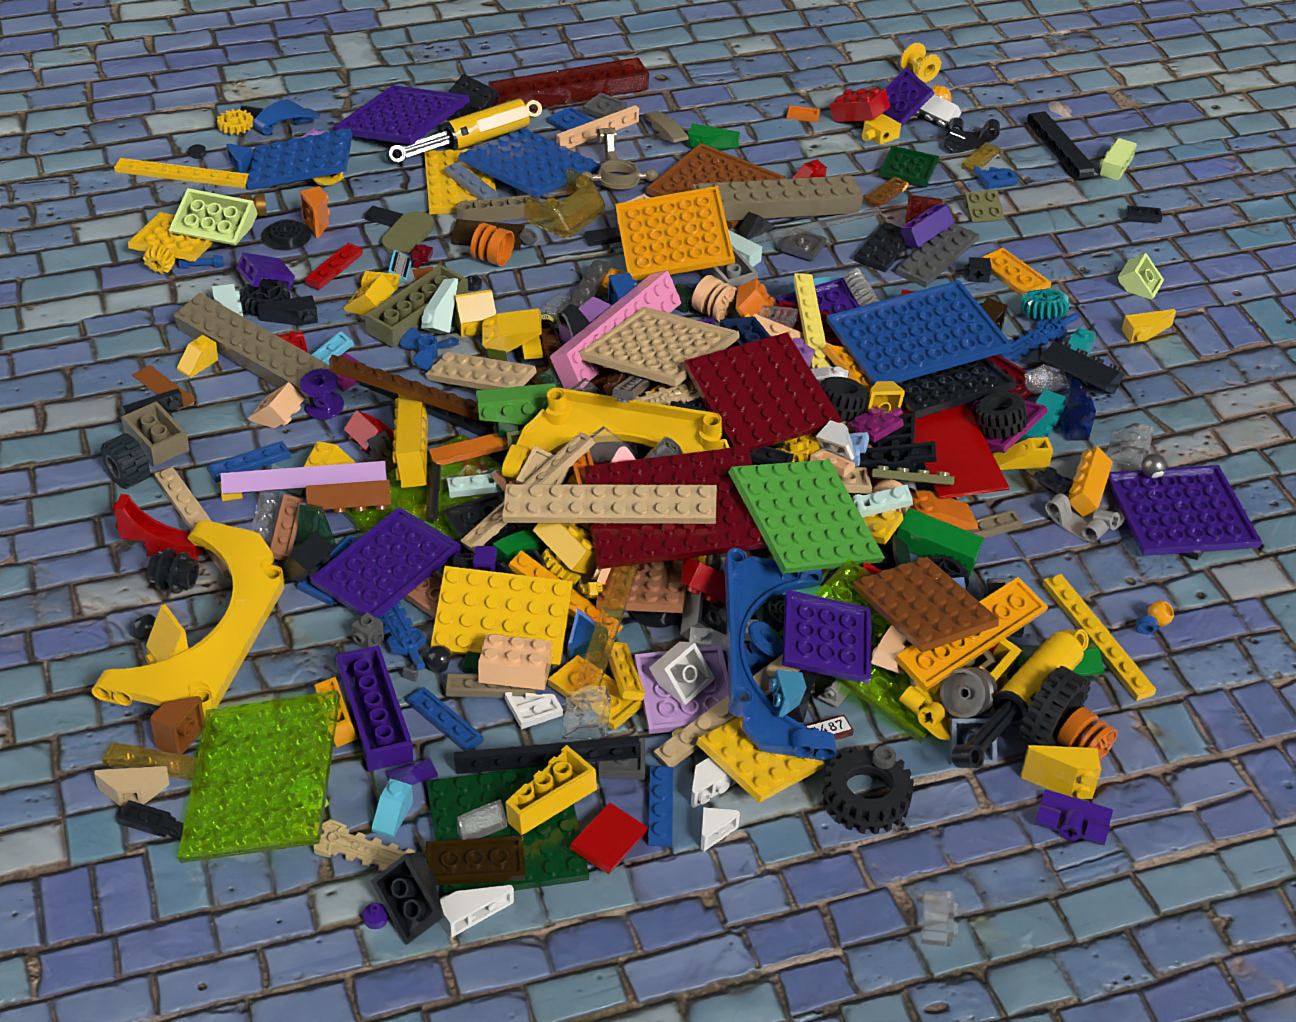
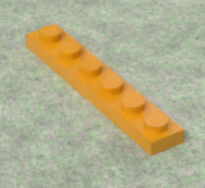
M522 550L508 565L517 575L561 580ZM572 590L569 614L575 618L578 608L609 632L608 641H613L621 632L623 626L601 609H596L593 603L577 591Z

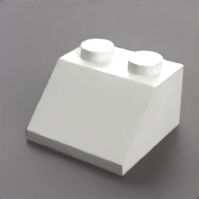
M678 642L649 667L659 686L682 705L690 702L715 679L695 642Z

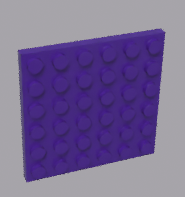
M392 85L339 122L333 129L337 131L339 129L351 128L352 136L413 145L418 139L424 137L426 133L435 129L437 125L444 122L445 119L454 115L457 110L470 102L469 95Z
M1219 465L1166 468L1165 473L1158 478L1146 476L1143 470L1109 473L1107 484L1122 514L1125 516L1126 522L1143 556L1260 548L1262 540Z

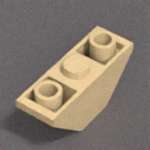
M167 766L95 770L94 773L98 789L119 806H125L129 800L145 804L170 785Z

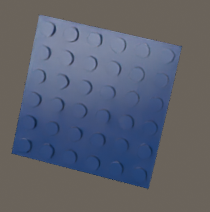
M527 128L511 132L508 135L459 154V161L535 198L578 180L582 172L588 171L593 173L598 171L600 164L593 159L586 158L578 152H573L566 146H560L555 141L548 140L540 134H535Z

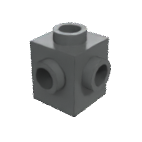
M369 613L356 619L352 624L353 643L362 649L381 644L384 641L383 622Z

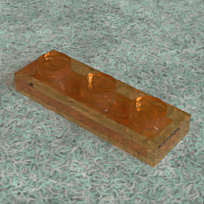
M894 177L866 195L864 202L878 209L907 190L909 183Z

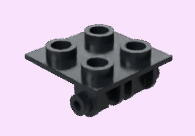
M1047 466L1027 472L1029 476L1036 479L1039 484L1048 490H1052L1053 493H1061L1069 497V490L1073 485V480L1061 476L1057 473L1056 469Z

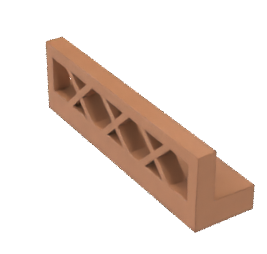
M287 494L283 495L269 546L274 559L286 562L289 555H291L304 499Z

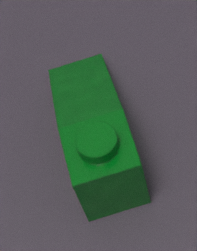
M692 123L688 132L687 148L694 149L700 143L715 149L738 148L740 132Z

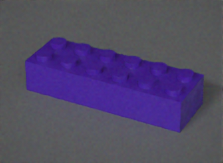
M380 646L337 654V674L368 772L413 762V744Z

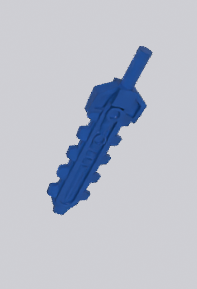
M1073 313L1062 320L1060 318L1042 319L1036 323L1037 329L1027 330L1026 335H1017V340L1015 341L1009 340L1012 344V351L998 355L1008 361L1016 362L1019 359V355L1026 356L1029 354V350H1037L1039 348L1038 345L1045 346L1049 339L1054 341L1055 339L1065 338L1067 336L1066 325L1077 320L1079 316L1077 313Z
M399 601L379 618L385 624V627H383L384 633H390L391 635L386 641L392 654L410 656L417 669L422 670L425 668V663L418 650L426 643V639L420 629L417 630L416 627H410L413 625L411 618H405L407 612L405 608H399L401 606Z

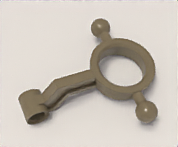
M598 128L597 140L598 143H604L606 161L602 163L598 174H591L585 171L579 177L580 182L584 185H589L592 181H599L602 185L609 188L630 189L637 186L640 179L654 182L658 178V173L655 169L640 172L634 163L618 159L614 151L616 129ZM612 172H621V173H626V174H629V175H615V174H611V173H612Z

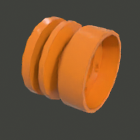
M484 222L476 228L471 240L470 251L472 257L482 261L488 260L489 263L501 267L508 262L514 248L515 239L513 232L503 228L497 229L496 226Z
M1082 707L1075 711L1065 722L1056 742L1061 747L1097 748L1101 761L1112 748L1118 733L1117 729L1108 726L1106 721L1098 722L1099 719L1096 714L1086 707Z

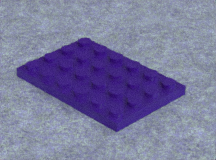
M398 507L310 578L311 584L361 616L369 613L373 617L380 618L451 559L456 551L461 550V545Z

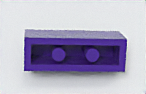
M936 204L900 227L906 246L920 248L926 241L936 238L938 233L948 230V227L954 224L948 204Z

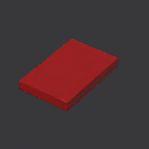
M609 802L571 843L570 849L607 874H610L647 833L648 827Z

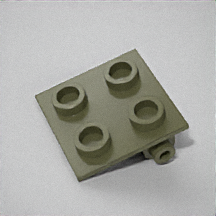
M997 190L965 192L966 200L964 201V207L969 209L972 223L1005 220Z

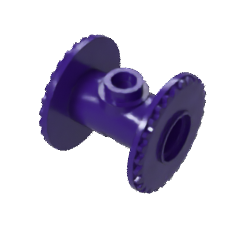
M320 368L309 371L300 381L302 393L313 397L314 404L312 406L306 404V411L314 419H332V417L339 415L344 407L342 396L333 392L338 385V377L335 373L330 372V369Z

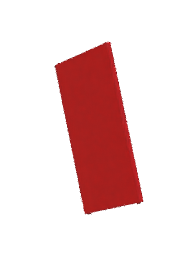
M967 403L956 408H949L939 413L916 418V443L931 441L936 443L937 462L923 463L925 470H928L929 474L937 475V472H948L950 476L954 477L953 486L932 484L939 499L1009 490V485Z

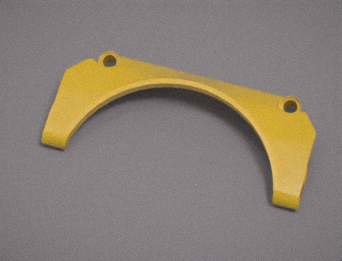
M552 388L547 392V409H542L533 420L524 426L517 444L511 445L503 463L502 475L503 477L517 479L534 446L556 455L580 432L590 436L594 442L608 440L629 441L656 448V445L664 437H669L681 447L683 454L730 447L726 439H721L722 418L717 413L638 400H629V403L617 401V397L564 388Z
M199 520L189 534L188 540L194 545L203 547L205 550H210L216 554L228 568L232 577V598L225 615L204 639L176 656L141 667L104 670L93 686L92 694L99 700L124 706L131 705L133 700L162 706L166 702L199 696L202 701L204 718L212 716L285 588L283 571L279 566L271 565L274 561L273 553L259 533L221 523Z

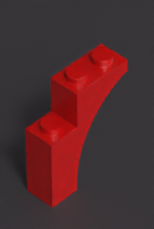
M120 494L118 501L113 504V514L116 515V529L119 530L120 539L143 541L148 557H152L153 554L170 548L174 549L177 554L187 552L191 559L198 561L203 547L196 546L188 540L190 531L176 529L153 519L135 504L129 494Z

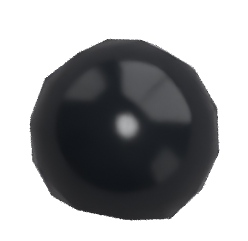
M145 614L132 623L131 630L137 639L148 641L156 620L155 616Z
M444 645L431 647L426 654L427 666L434 672L447 671L452 655L451 650Z

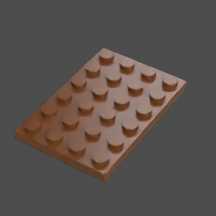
M928 557L919 558L916 561L901 564L898 567L883 570L880 573L853 581V589L921 653L999 626L998 617Z

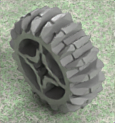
M855 268L844 275V280L860 307L880 301L860 269Z

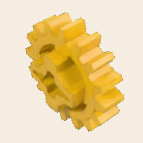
M226 110L225 113H220V116L217 117L218 128H220V131L224 130L225 134L229 132L230 135L233 133L239 135V132L246 133L245 130L250 131V127H253V116H251V113H247V110Z
M808 434L807 436L804 435L785 441L784 448L777 447L776 449L794 454L792 462L809 461L811 455L820 450V445L816 436L812 437V434Z
M547 548L541 556L548 570L559 579L573 581V584L576 585L583 576L579 572L571 571L551 549Z

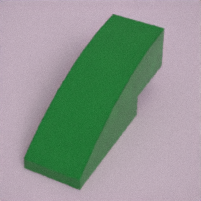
M533 529L511 534L493 543V547L497 548V559L507 565L521 550L525 553L528 549H535L539 553L548 548Z

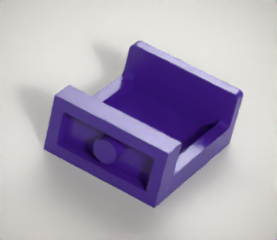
M242 252L236 268L251 286L258 287L261 279L267 278L283 281L290 290L294 283L295 275L280 258Z

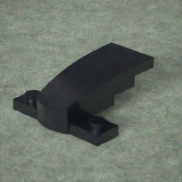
M915 413L902 414L898 417L903 419L904 426L878 440V447L867 448L866 453H860V465L858 467L871 469L877 468V466H887L891 471H897V468H908L909 472L912 473L914 464L937 462L935 441L916 443Z

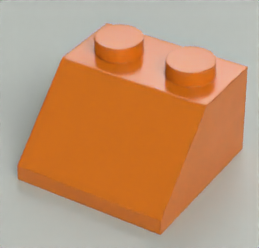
M318 186L300 191L303 222L311 229L316 238H320L328 226V217L330 216V211L327 207V202H329L328 195Z
M757 278L738 286L736 310L741 317H745L748 313L751 316L755 313L767 319H771L774 316L776 302L773 297L768 295L766 287Z

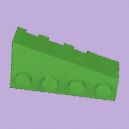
M555 383L476 390L479 420L527 425L542 409H547V392L552 388H556Z

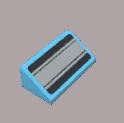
M394 250L389 273L400 274V282H407L412 258Z

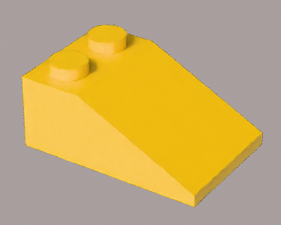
M539 308L497 313L482 322V345L486 350L489 348L508 353L542 334L541 310Z
M166 604L161 605L146 644L148 655L145 658L148 665L169 659L188 649L186 632Z
M1028 745L1021 778L1067 796L1079 799H1093L1101 773L1098 749Z

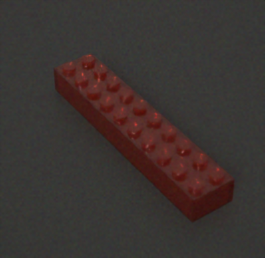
M636 57L489 81L488 86L499 93V96L492 103L493 106L505 103L507 100L519 98L525 104L535 100L542 107H552L554 105H566L572 102L590 100L600 92L612 97L613 95H625L631 92L649 90V72L640 59ZM529 106V110H535L534 107Z

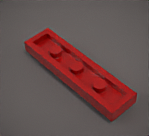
M347 243L305 277V284L320 290L363 254V248Z

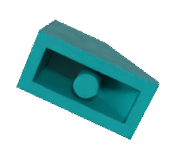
M1079 327L1068 342L1071 344L1070 348L1075 351L1077 348L1088 352V356L1092 351L1096 334Z

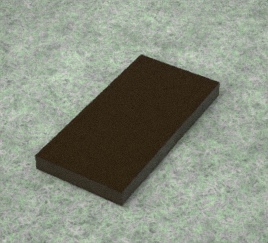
M456 219L451 237V244L471 246V240L476 228L484 222L496 226L497 229L503 228L512 231L515 239L513 250H521L522 240L520 233L525 228V225Z
M523 836L426 841V861L433 872L436 885L525 880Z

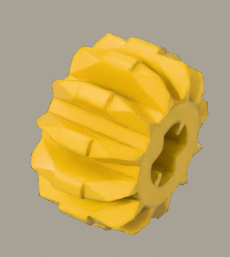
M157 243L150 245L144 253V264L149 266V269H153L155 273H168L175 263L174 253L170 252V248H165L164 245L160 246Z

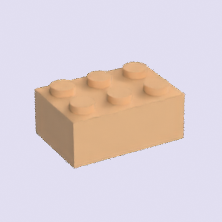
M487 634L478 662V683L545 690L552 663V641Z

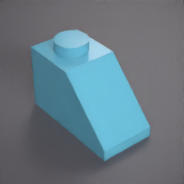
M390 778L380 796L371 828L372 832L394 838L413 804L412 785Z

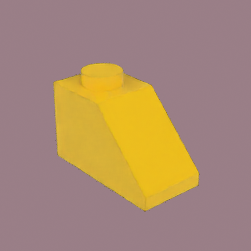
M204 335L190 342L177 366V371L192 378L218 361L216 342Z

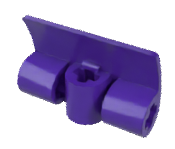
M1046 789L1035 825L1058 831L1067 840L1073 841L1081 838L1105 845L1113 810Z

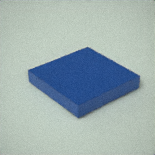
M571 106L547 117V123L562 132L592 122L593 120Z

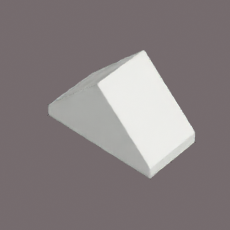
M703 807L701 850L703 852L739 827L740 812L731 809Z

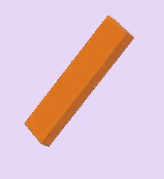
M497 433L429 449V455L432 462L442 466L507 450L508 440L507 438L498 437Z

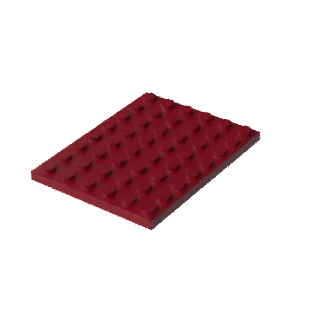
M749 446L584 466L587 485H717L716 524L592 523L598 569L728 553L732 548H739L743 551L768 548L728 473L731 467L752 465Z

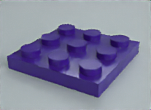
M906 67L885 88L890 107L883 113L901 123L902 127L935 93Z

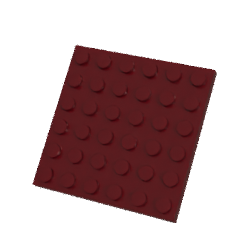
M788 332L684 360L683 366L708 410L721 416L722 434L730 448L749 446V451L821 431L830 420L837 423L842 421Z

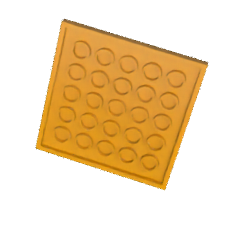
M718 186L615 204L627 273H630L636 281L643 280L650 274L668 271L671 275L735 263Z

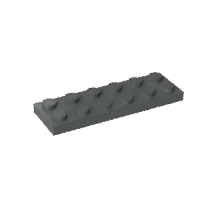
M954 223L948 227V230L938 233L936 238L928 240L896 268V275L926 288L978 241L979 234Z

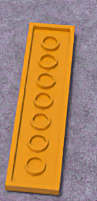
M1017 577L980 601L982 605L999 618V626L923 653L914 645H911L897 654L894 660L926 692L947 678L952 671L962 668L1045 613L1048 606Z

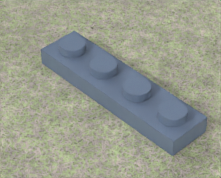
M457 162L445 167V174L478 200L499 198L497 191L461 163Z

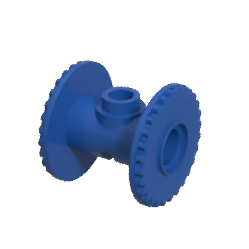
M754 621L749 625L748 633L751 641L746 646L744 645L745 656L752 676L763 669L761 663L765 664L770 656L779 657L783 652V639L772 626L762 621Z

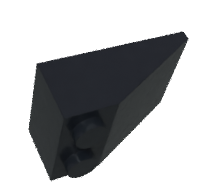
M421 852L404 854L371 880L373 887L406 945L444 918L433 872Z

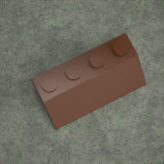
M389 480L306 486L307 511H312V515L325 514V510H333V513H345L347 508H354V512L367 511L366 507L374 506L375 510H386L387 506L391 505Z

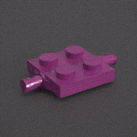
M874 407L849 421L847 428L854 433L867 432L870 437L869 440L876 442L904 426L903 419L898 417L903 414V411L899 407L891 412Z

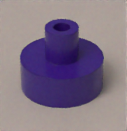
M372 903L363 910V921L368 928L380 929L387 924L388 912L383 904Z

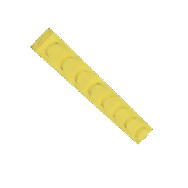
M795 273L793 281L805 344L814 349L810 369L830 366L829 357L822 350L826 345L813 276L811 274Z

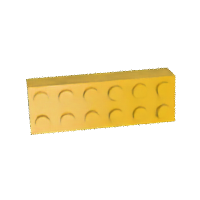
M399 395V398L395 399V440H393L394 464L397 463L396 477L397 480H401L402 488L427 485L428 449L426 405L424 402Z

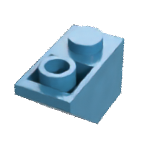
M776 669L774 677L770 679L769 691L772 692L773 706L776 707L778 717H784L800 705L807 688L802 672Z

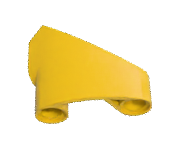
M942 681L926 692L918 685L915 687L909 686L901 695L899 701L917 715L920 724L935 737L949 741L947 710L940 699Z

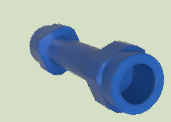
M213 255V258H198L195 262L179 259V268L189 269V266L214 265V268L223 267V256Z

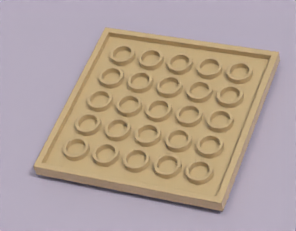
M644 306L585 347L579 354L581 359L588 363H595L605 368L616 369L623 373L633 374L636 377H643L653 382H661L668 386L676 387L689 377L683 366L684 360L726 349L739 339V331Z

